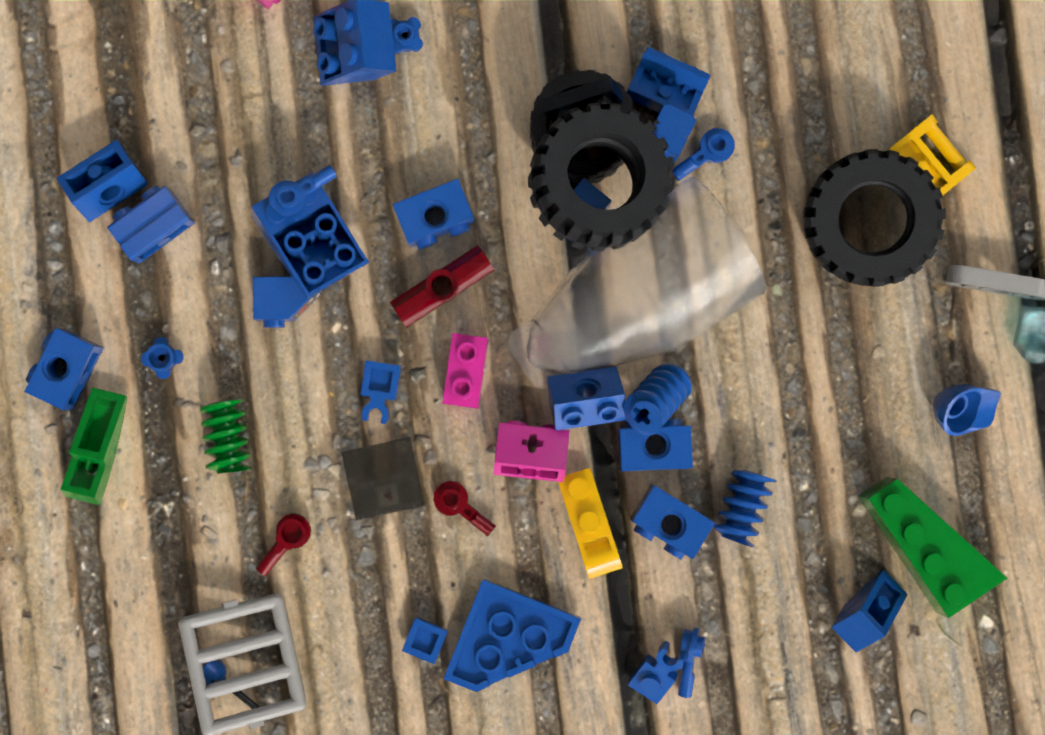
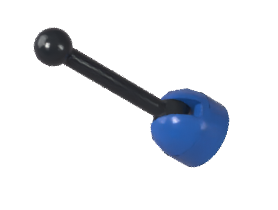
M220 659L207 662L203 666L206 685L226 680V666ZM241 690L233 692L236 697L251 709L260 707Z

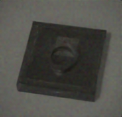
M411 437L341 452L356 521L425 506Z

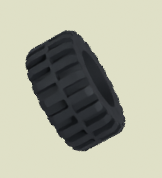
M599 102L590 103L582 111L578 107L568 111L563 119L558 118L550 126L547 133L544 134L530 163L531 172L528 176V188H531L533 191L530 197L533 208H539L541 212L539 220L545 227L550 224L556 230L553 234L556 238L562 241L566 237L572 240V247L581 250L584 246H591L592 251L603 252L607 247L615 250L624 247L630 241L634 242L659 220V216L666 210L670 202L668 195L674 190L675 179L670 177V173L675 168L673 157H666L664 153L669 148L667 141L664 137L657 139L654 135L657 127L650 120L646 125L638 120L641 113L630 109L627 114L620 112L621 105L609 103L606 109H601ZM586 148L605 149L617 155L625 163L632 178V193L625 204L617 209H599L585 203L577 196L570 185L567 169L571 158L578 151Z
M868 149L845 156L832 164L817 178V181L807 195L806 206L803 209V231L805 239H807L810 246L809 250L826 271L849 283L879 287L904 281L907 276L920 271L927 259H932L937 251L934 248L937 242L942 240L945 231L941 228L942 219H946V208L942 209L940 198H943L940 187L936 188L932 182L934 177L928 170H922L918 166L919 162L913 158L903 157L899 155L900 152L892 150L878 151V149ZM866 185H880L892 190L902 200L906 210L907 220L902 236L894 245L879 252H864L856 249L846 241L839 226V212L844 200L851 192Z

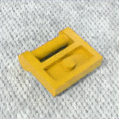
M931 114L888 150L900 152L899 155L906 158L911 157L918 161V166L922 170L930 172L934 177L932 179L936 188L940 187L942 195H944L974 171L976 166L971 160L966 161L936 125L939 121ZM926 134L954 168L955 171L951 175L921 140L920 137Z

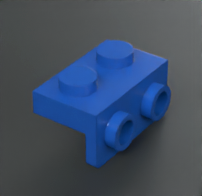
M647 47L629 85L627 94H630L633 102L658 113L661 112L664 105L670 104L693 116L710 79V74L672 58L663 52Z

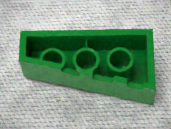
M886 477L858 496L936 613L950 618L1008 579L900 480Z

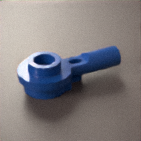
M713 128L707 131L702 136L699 150L673 169L671 173L674 178L680 181L705 162L722 163L728 160L735 149V141L732 135L722 128Z
M328 165L298 184L287 180L278 182L269 193L270 206L281 216H294L303 209L306 195L335 179L337 175L333 168Z
M695 627L693 630L685 629L682 636L680 652H685V658L680 668L682 671L678 695L683 698L692 697L695 679L693 672L695 657L702 658L706 637L700 636V628Z

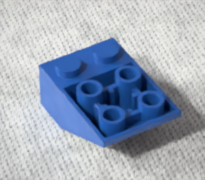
M312 172L306 175L305 177L297 180L295 183L298 184L302 182L303 180L312 176L314 173ZM322 186L306 195L303 209L291 217L277 214L270 206L269 197L251 206V217L307 299L369 263Z

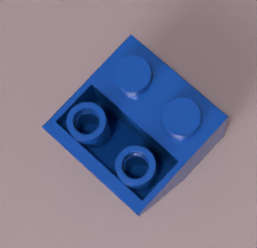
M349 0L313 17V32L316 40L320 85L327 86L376 80L397 71L389 2Z

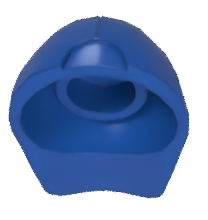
M969 384L950 386L938 393L934 399L933 413L935 419L948 435L953 436L989 427L994 420L1001 392Z

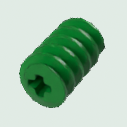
M243 399L213 402L199 409L200 413L211 416V418L201 422V427L212 429L211 433L202 438L203 441L214 444V446L204 451V455L215 457V460L206 464L205 467L206 469L216 471L217 474L252 470L251 466L241 464V461L250 457V453L239 450V447L249 443V439L238 436V433L247 429V425L236 422V419L246 415V411L235 408V405L244 401Z

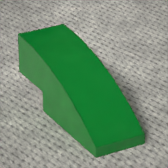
M92 387L69 451L72 458L60 491L67 498L101 505L120 439L127 404L126 395Z

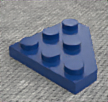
M483 578L444 675V680L478 692L502 679L510 678L531 669L541 662L563 655L570 649L581 617Z

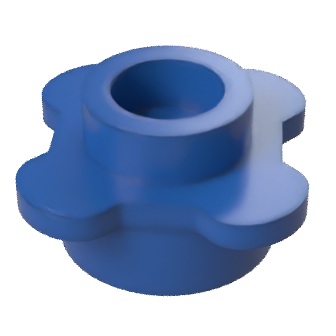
M415 17L409 18L408 21L392 19L394 53L418 52L421 50L423 41L419 37V29L421 28L419 19ZM402 33H407L408 37L402 38Z
M164 337L156 338L154 345L141 356L142 364L156 371V375L160 379L170 377L172 368L176 364L182 363L184 359L182 351L172 348L169 345L168 339ZM160 355H165L164 361H160Z

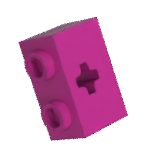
M452 333L442 404L479 409L488 338Z
M521 421L499 423L494 475L564 482L570 430L556 431L555 426L552 424L535 427L527 426L526 423ZM528 446L535 447V453L528 452Z

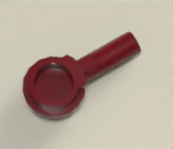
M447 481L437 487L434 492L433 501L440 513L447 516L460 514L487 537L490 535L496 525L468 503V493L462 484L456 481Z
M291 513L279 520L276 526V542L256 566V570L259 573L267 576L287 550L302 547L308 542L311 536V525L306 517Z

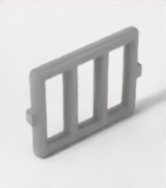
M274 593L239 603L237 599L223 602V607L184 616L179 620L180 635L203 735H216L244 726H249V729L264 726L265 720L297 712L306 707V699L284 598L281 594ZM269 609L272 610L275 630L199 650L195 628ZM279 643L283 664L206 685L203 663ZM280 679H287L290 699L214 720L210 703L211 698Z

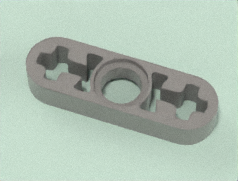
M962 265L948 266L945 282L947 285L1026 299L1045 300V279Z

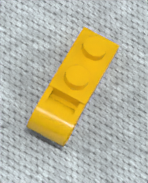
M587 468L565 475L564 482H558L589 579L622 569V563L591 469Z

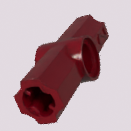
M477 245L445 267L433 271L428 278L392 300L390 304L405 327L408 328L441 305L451 302L458 294L495 270L482 249ZM441 277L448 278L452 282L451 291L444 296H439L433 291L434 282Z

